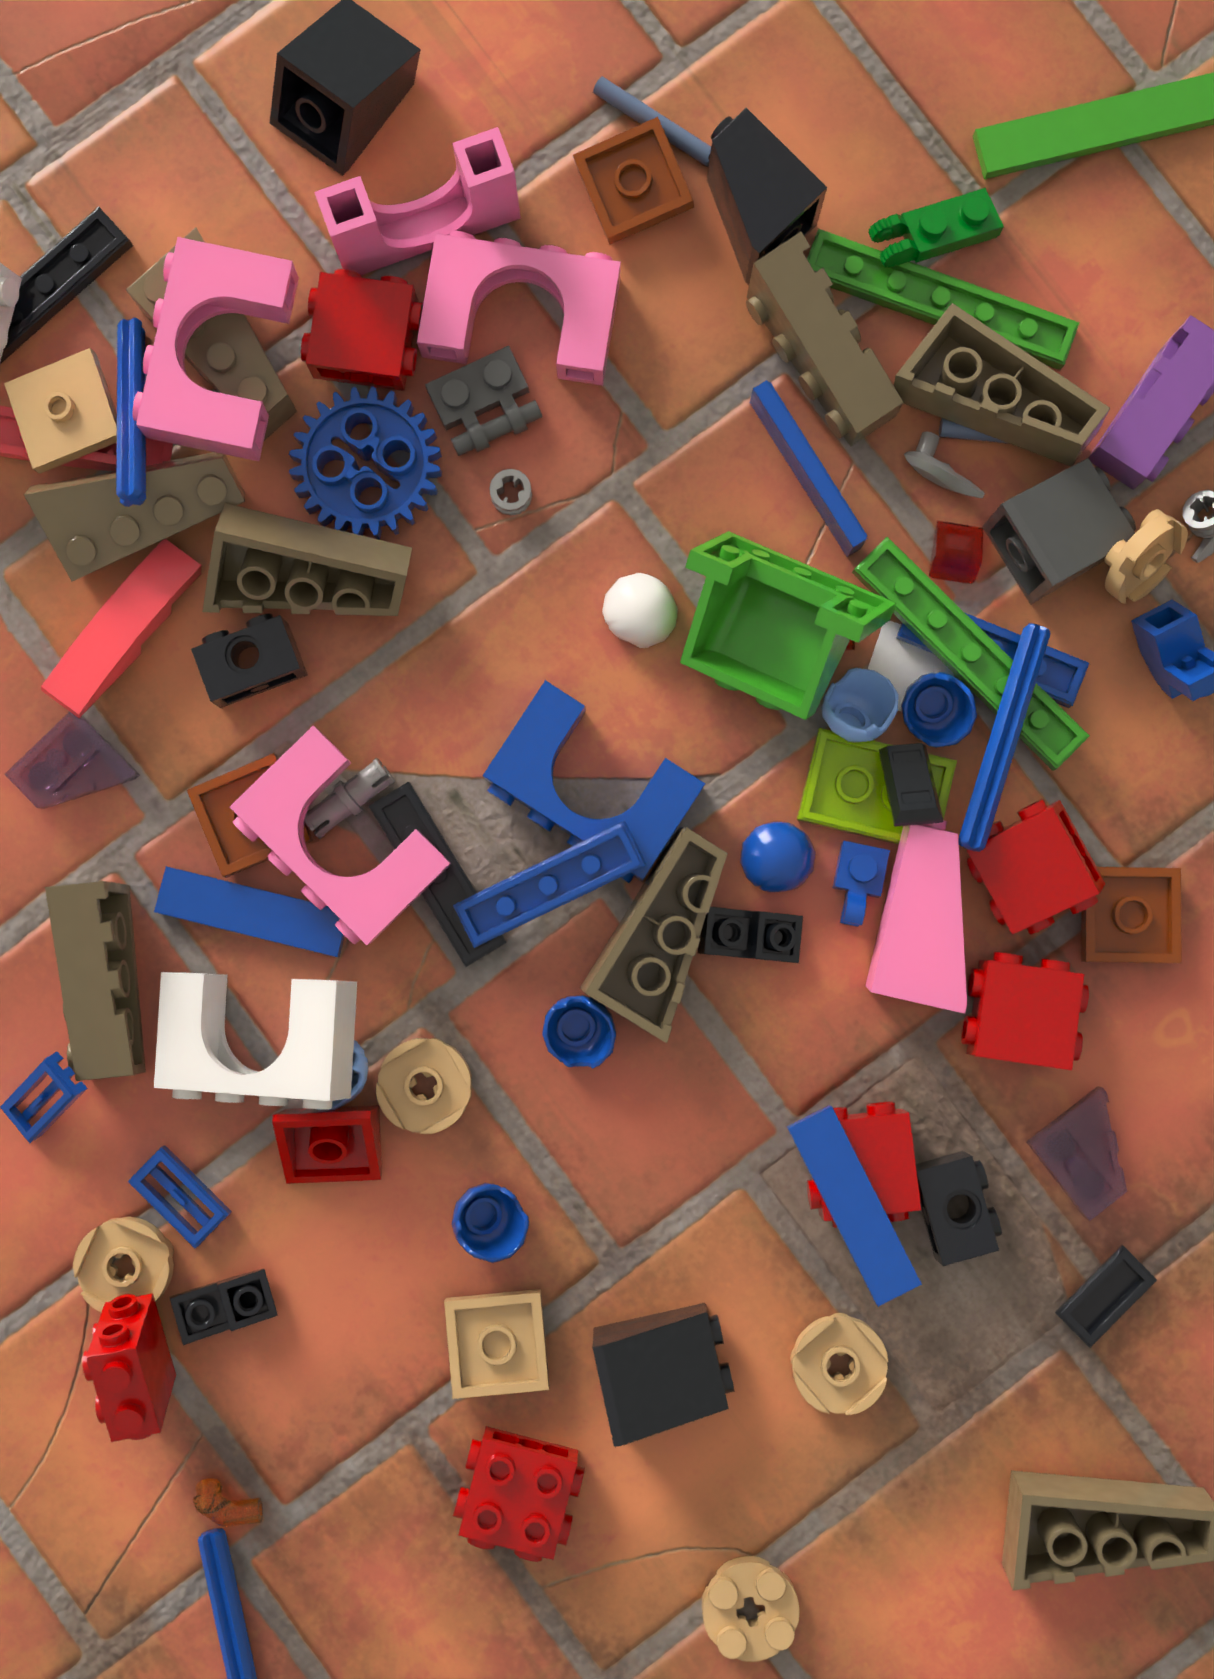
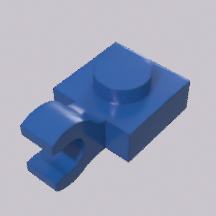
M849 841L841 842L832 887L846 891L840 917L841 924L855 927L862 925L867 896L881 897L890 850Z

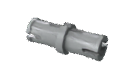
M378 758L372 760V763L346 783L339 781L333 786L334 792L307 812L305 823L311 831L316 830L314 834L319 839L323 838L327 832L349 815L354 814L357 816L364 811L362 805L395 782L387 768L381 766L383 764Z

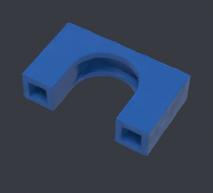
M545 680L483 774L485 780L491 783L487 792L509 806L512 805L514 800L519 801L531 809L526 817L549 832L556 825L570 835L566 842L570 846H574L625 821L646 865L620 878L629 884L633 877L643 881L700 794L705 783L665 758L639 799L624 813L607 819H591L573 812L560 800L555 791L553 769L558 754L586 713L585 705Z

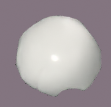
M635 573L619 578L605 594L602 612L609 630L616 637L639 648H648L665 641L676 627L678 608L670 590L664 583L651 575Z

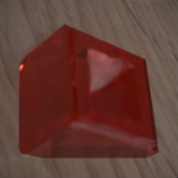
M937 521L929 576L935 579L973 584L982 564L983 528Z

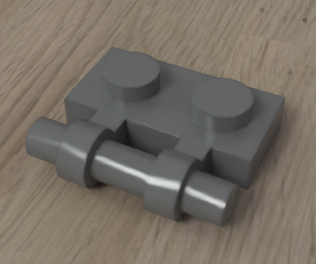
M509 346L425 384L445 430L447 431L463 423L467 431L451 439L458 456L473 449L478 453L490 447L488 442L512 431L514 435H517L528 429L527 424L542 418L541 411L535 400L521 407H518L514 400L529 393V387ZM501 406L504 415L480 425L476 418L477 416Z

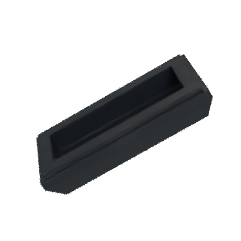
M923 743L886 746L879 749L894 827L943 823L926 745Z
M1121 1245L1055 1313L1091 1348L1157 1279Z

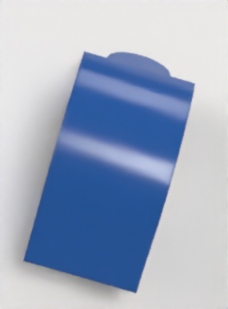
M1172 599L1131 620L1141 655L1157 684L1170 698L1173 699L1183 694L1194 701L1214 693V652L1205 647L1199 620L1195 613Z

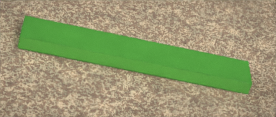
M1214 72L976 129L973 134V140L983 178L989 179L1214 125Z
M818 229L807 260L816 272L824 268L833 283L830 288L933 325L937 323L953 303L1043 364L1061 370L1065 365L1079 322L913 262L889 268L885 267L880 259L882 251Z
M886 537L852 573L872 593L896 602L893 614L997 715L1013 660L906 554ZM1036 683L1019 738L1054 771L1090 735Z

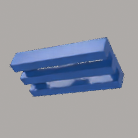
M58 1051L46 1057L0 1106L29 1143L41 1137L88 1089L82 1081L76 1085L73 1083L71 1078L76 1073L70 1066L64 1070L59 1066L63 1057ZM49 1075L53 1081L20 1113L17 1107ZM61 1090L64 1094L31 1126L29 1121Z
M162 1146L128 1181L194 1248H197L232 1212L166 1146ZM160 1162L215 1214L212 1218L158 1166ZM149 1174L203 1226L199 1231L145 1180Z

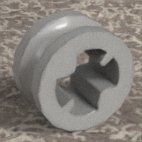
M515 469L502 470L491 480L489 490L492 503L502 514L518 515L524 512L531 504L532 491L530 481L521 471ZM507 482H513L515 488L519 484L523 487V490L518 492L519 500L514 503H509L507 497L502 501L498 496L504 492L503 484Z
M1203 490L1191 495L1183 506L1182 516L1190 531L1197 537H1214V516L1210 520L1205 516L1204 522H1201L1197 516L1204 508L1206 512H1209V507L1214 509V491Z

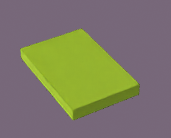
M819 728L797 820L899 844L903 826L894 827L879 756V749L892 745L877 741L852 743L831 730ZM928 754L944 820L957 760Z

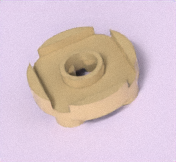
M1158 509L1149 513L1141 523L1139 530L1127 542L1120 540L1108 552L1105 563L1110 569L1105 580L1106 591L1124 604H1126V597L1135 602L1150 593L1172 569L1171 566L1165 563L1172 551L1174 550L1181 555L1187 542V528L1172 516H1168Z
M436 1038L412 1039L400 1044L385 1057L378 1074L376 1096L382 1112L395 1126L419 1134H433L453 1125L464 1113L472 1097V1075L465 1058L453 1046ZM422 1072L426 1078L432 1075L435 1077L437 1084L433 1087L435 1095L432 1098L428 1099L423 1093L417 1096L413 1093L412 1087L417 1084L415 1078L417 1073Z
M122 1217L106 1221L83 1238L75 1253L73 1271L74 1277H78L79 1285L83 1290L81 1295L92 1308L101 1313L105 1302L125 1294L140 1296L153 1293L156 1302L165 1293L172 1278L174 1267L172 1258L174 1253L173 1245L156 1226L146 1220L136 1217ZM127 1254L132 1258L135 1273H128L122 1279L117 1276L118 1267L113 1265L112 1262L114 1257L122 1258Z
M835 1313L831 1316L819 1318L801 1332L791 1352L790 1360L796 1386L803 1398L821 1412L830 1414L829 1412L836 1414L845 1413V1415L858 1414L872 1406L885 1389L888 1371L886 1348L877 1333L860 1319L850 1317L844 1313ZM836 1353L839 1356L848 1354L852 1357L847 1363L851 1370L849 1374L843 1376L842 1373L836 1372L831 1375L827 1372V1369L831 1366L829 1358Z
M743 1556L729 1560L716 1571V1575L710 1580L708 1588L706 1585L703 1592L702 1615L704 1626L710 1639L718 1646L719 1652L724 1657L748 1662L771 1658L780 1651L787 1649L793 1643L794 1632L799 1622V1602L795 1588L790 1578L784 1572L782 1573L763 1558ZM748 1597H753L756 1605H764L763 1611L757 1613V1618L753 1620H747L745 1615L737 1613V1609L744 1607V1599Z

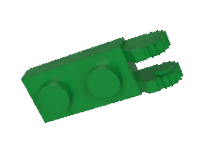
M986 188L908 211L901 215L894 214L870 226L871 228L868 229V233L874 243L888 241L901 236L904 237V240L885 247L880 254L883 266L889 268L913 260L915 263L997 238V236H1000L1004 225Z

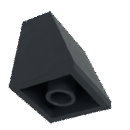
M341 0L277 53L270 124L343 176L414 85L421 49L354 1Z
M745 108L734 119L731 116L726 117L711 135V152L708 157L707 182L744 280L749 285L754 262L799 232H802L805 237L817 226L827 186L759 119Z
M705 1303L593 1328V1352L614 1447L623 1446L729 1409L726 1393L735 1391L728 1362L718 1363L715 1345L724 1344L718 1314L708 1316Z

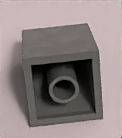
M1089 458L1005 501L982 526L1030 605L1104 562L1108 552L1120 540L1127 542L1135 534L1136 525L1131 514L1126 508L1117 505L1109 492L1111 490L1109 479L1099 467L1094 468Z

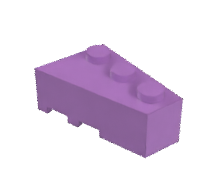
M1190 315L1162 346L1088 458L1091 463L1132 490L1145 479L1151 482L1156 479L1169 460L1164 455L1165 451L1172 441L1178 444L1194 423V419L1190 417L1199 404L1203 406L1214 393V330Z

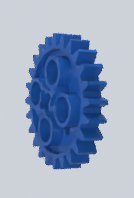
M371 386L367 398L362 399L357 388L352 387L350 400L345 402L337 392H334L333 401L335 406L329 409L323 403L317 402L316 405L321 416L318 419L307 415L303 417V420L310 429L309 432H294L293 436L303 446V449L289 451L291 459L301 464L290 469L289 474L293 480L304 481L294 491L299 498L310 497L304 505L309 514L321 510L318 516V522L321 526L325 527L335 519L336 530L346 532L348 527L351 526L353 534L363 536L365 528H370L375 539L380 540L382 526L388 525L390 530L397 535L399 534L397 521L401 518L411 525L415 524L411 513L414 507L425 512L428 511L427 503L422 498L423 494L437 495L438 493L436 486L429 481V478L442 477L441 468L430 463L442 457L439 447L428 446L437 439L434 429L422 430L427 423L424 413L411 417L414 407L409 399L399 407H396L397 397L394 391H390L384 400L381 401L374 386ZM367 423L373 426L372 432L367 438L362 440L350 438V433L356 425ZM340 439L364 461L368 462L373 459L379 472L399 482V488L394 489L390 487L367 466H363L360 469L354 457L347 451L334 446L332 441ZM404 450L410 453L409 461L404 466L391 467L387 464L389 456L395 451ZM332 460L344 462V469L338 476L325 477L322 475L323 468L328 462ZM377 487L382 489V496L376 503L364 505L359 502L360 495L366 488Z

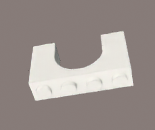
M161 972L154 1088L173 1089L172 1098L202 1099V1092L215 1093V1101L230 1103L244 1102L245 1095L259 1096V1105L287 1106L288 1098L303 1099V1108L332 1109L333 1101L351 1098L357 982L292 979L289 1031L285 1047L273 1064L258 1072L246 1067L234 1056L226 1039L225 1009L228 975Z

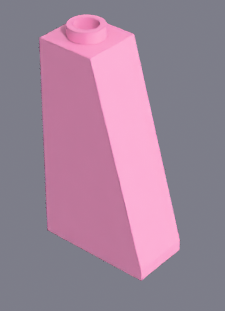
M944 820L943 823L903 826L865 986L872 993L965 1014L967 992L958 834L946 831L947 821Z

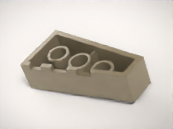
M197 228L184 237L204 242ZM175 246L169 252L174 253ZM168 253L126 289L140 310L152 323L155 304L158 299H164L167 282L164 281L163 270ZM227 313L217 315L206 320L194 331L187 343L185 358L216 392L263 403L269 414L264 441L297 412L244 314Z
M799 232L753 263L746 306L758 325L765 323L774 336L772 343L780 358L785 363L791 361L801 375L798 377L799 383L805 394L812 401L818 399L827 412L825 420L834 435L839 439L844 436L849 445L853 446L896 417L904 402L873 350L866 348L862 351L858 343L861 341V336L857 328L858 325L849 310L845 312L842 309H836L833 294L829 288L833 283L824 268L817 272L812 269L803 254V251L808 249L810 245L803 233Z
M953 303L896 374L894 387L904 402L903 404L1071 467L1099 432L1110 410L1108 406Z
M216 452L146 466V499L142 505L133 504L130 507H126L120 503V498L116 494V472L77 477L51 484L30 486L24 494L71 581L77 580L221 513L225 503L236 506L245 502V492L227 456Z
M225 503L214 531L202 612L220 613L221 608H242L243 613H263L264 609H291V614H310L311 610H334L336 615L398 616L412 547Z
M679 827L580 986V989L593 999L667 1043L677 1005L680 1004L685 989L684 983L693 956L695 957L700 942L699 937L705 917L709 913L728 853L689 828Z
M99 881L45 887L63 998V1014L67 1023L70 1042L67 1047L68 1066L76 1073V1081L130 1076L146 1072L130 885Z
M1011 1470L1002 1565L1013 1591L1031 1588L1030 1583L1053 1580L1055 1584L1075 1582L1076 1576L1104 1573L1105 1577L1124 1575V1570L1130 1568L1150 1566L1152 1570L1214 1561V1501L1205 1488Z

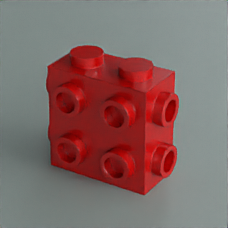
M337 269L334 271V274L320 272L318 288L312 287L308 298V314L313 317L311 333H304L301 342V360L306 362L314 379L405 391L407 376L414 377L416 371L417 348H411L414 331H419L423 303L418 302L414 285L408 284L406 280L396 276H382L380 280L362 278L359 273L347 269Z
M1043 799L1038 800L1019 810L1017 814L1020 820L1006 827L1003 826L1000 820L993 823L986 847L980 852L967 849L970 856L967 858V865L972 876L979 884L984 882L993 898L989 901L993 915L1002 926L1007 924L1012 935L1024 929H1027L1029 935L1037 933L1055 923L1053 915L1068 908L1072 914H1077L1099 902L1096 895L1100 894L1106 885L1060 800L1048 806Z
M994 952L993 961L979 960L978 969H971L968 980V996L974 997L972 1015L965 1016L962 1025L961 1041L962 1044L967 1045L966 1054L1072 1071L1073 1061L1079 1060L1083 1046L1082 1033L1077 1032L1079 1014L1085 1013L1089 1000V987L1083 984L1085 974L1070 972L1071 963L1041 959L1040 968L1022 965L1023 956Z
M895 1102L867 1104V1113L848 1115L847 1107L833 1108L890 1222L909 1219V1212L920 1211L921 1203L909 1112L903 1109H896ZM807 1180L810 1209H818L819 1215L824 1222L832 1221V1227L837 1228L814 1181Z
M153 1293L140 1296L133 1294L121 1295L105 1302L98 1323L93 1325V1338L89 1349L84 1351L82 1357L84 1376L88 1382L93 1381L97 1394L95 1398L97 1419L100 1423H106L111 1442L126 1439L141 1440L153 1434L161 1433L176 1378L175 1368Z
M486 1426L482 1441L472 1439L465 1469L473 1470L474 1474L470 1489L460 1487L453 1514V1517L462 1519L458 1536L466 1537L469 1544L481 1549H494L496 1545L512 1549L516 1556L524 1560L533 1562L542 1561L543 1558L553 1560L557 1544L566 1546L570 1534L573 1515L565 1514L569 1495L578 1498L585 1468L577 1466L578 1450Z

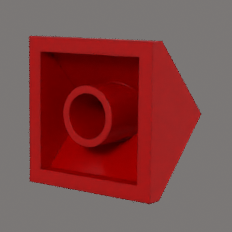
M379 1105L346 1106L336 1110L284 1109L273 1114L272 1124L286 1184L381 1180Z

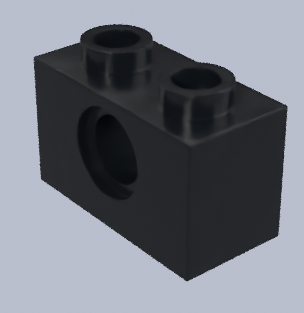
M263 614L254 617L246 622L247 628L232 634L228 630L214 632L202 638V645L191 649L210 702L219 708H223L308 676L290 626L281 615L273 617V614ZM249 647L258 648L259 658L257 663L251 668L241 669L238 664L241 652Z
M961 1151L916 1164L921 1211L934 1258L942 1266L999 1251L996 1236L1002 1235V1229L994 1207L987 1208L982 1190L987 1189L989 1185L981 1161H974L972 1155ZM960 1194L966 1195L969 1202L967 1212L962 1217L950 1218L947 1212V1205L951 1198Z

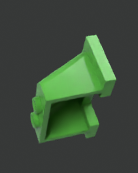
M728 531L690 550L685 568L706 576L680 663L714 678V682L722 688L734 691L741 690L756 697V701L766 708L782 709L806 720L816 712L849 641L852 640L859 643L890 621L896 602Z

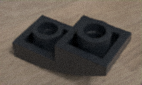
M710 907L700 933L697 953L799 963L803 916Z
M264 1268L170 1296V1302L183 1345L227 1330L234 1331L278 1316Z

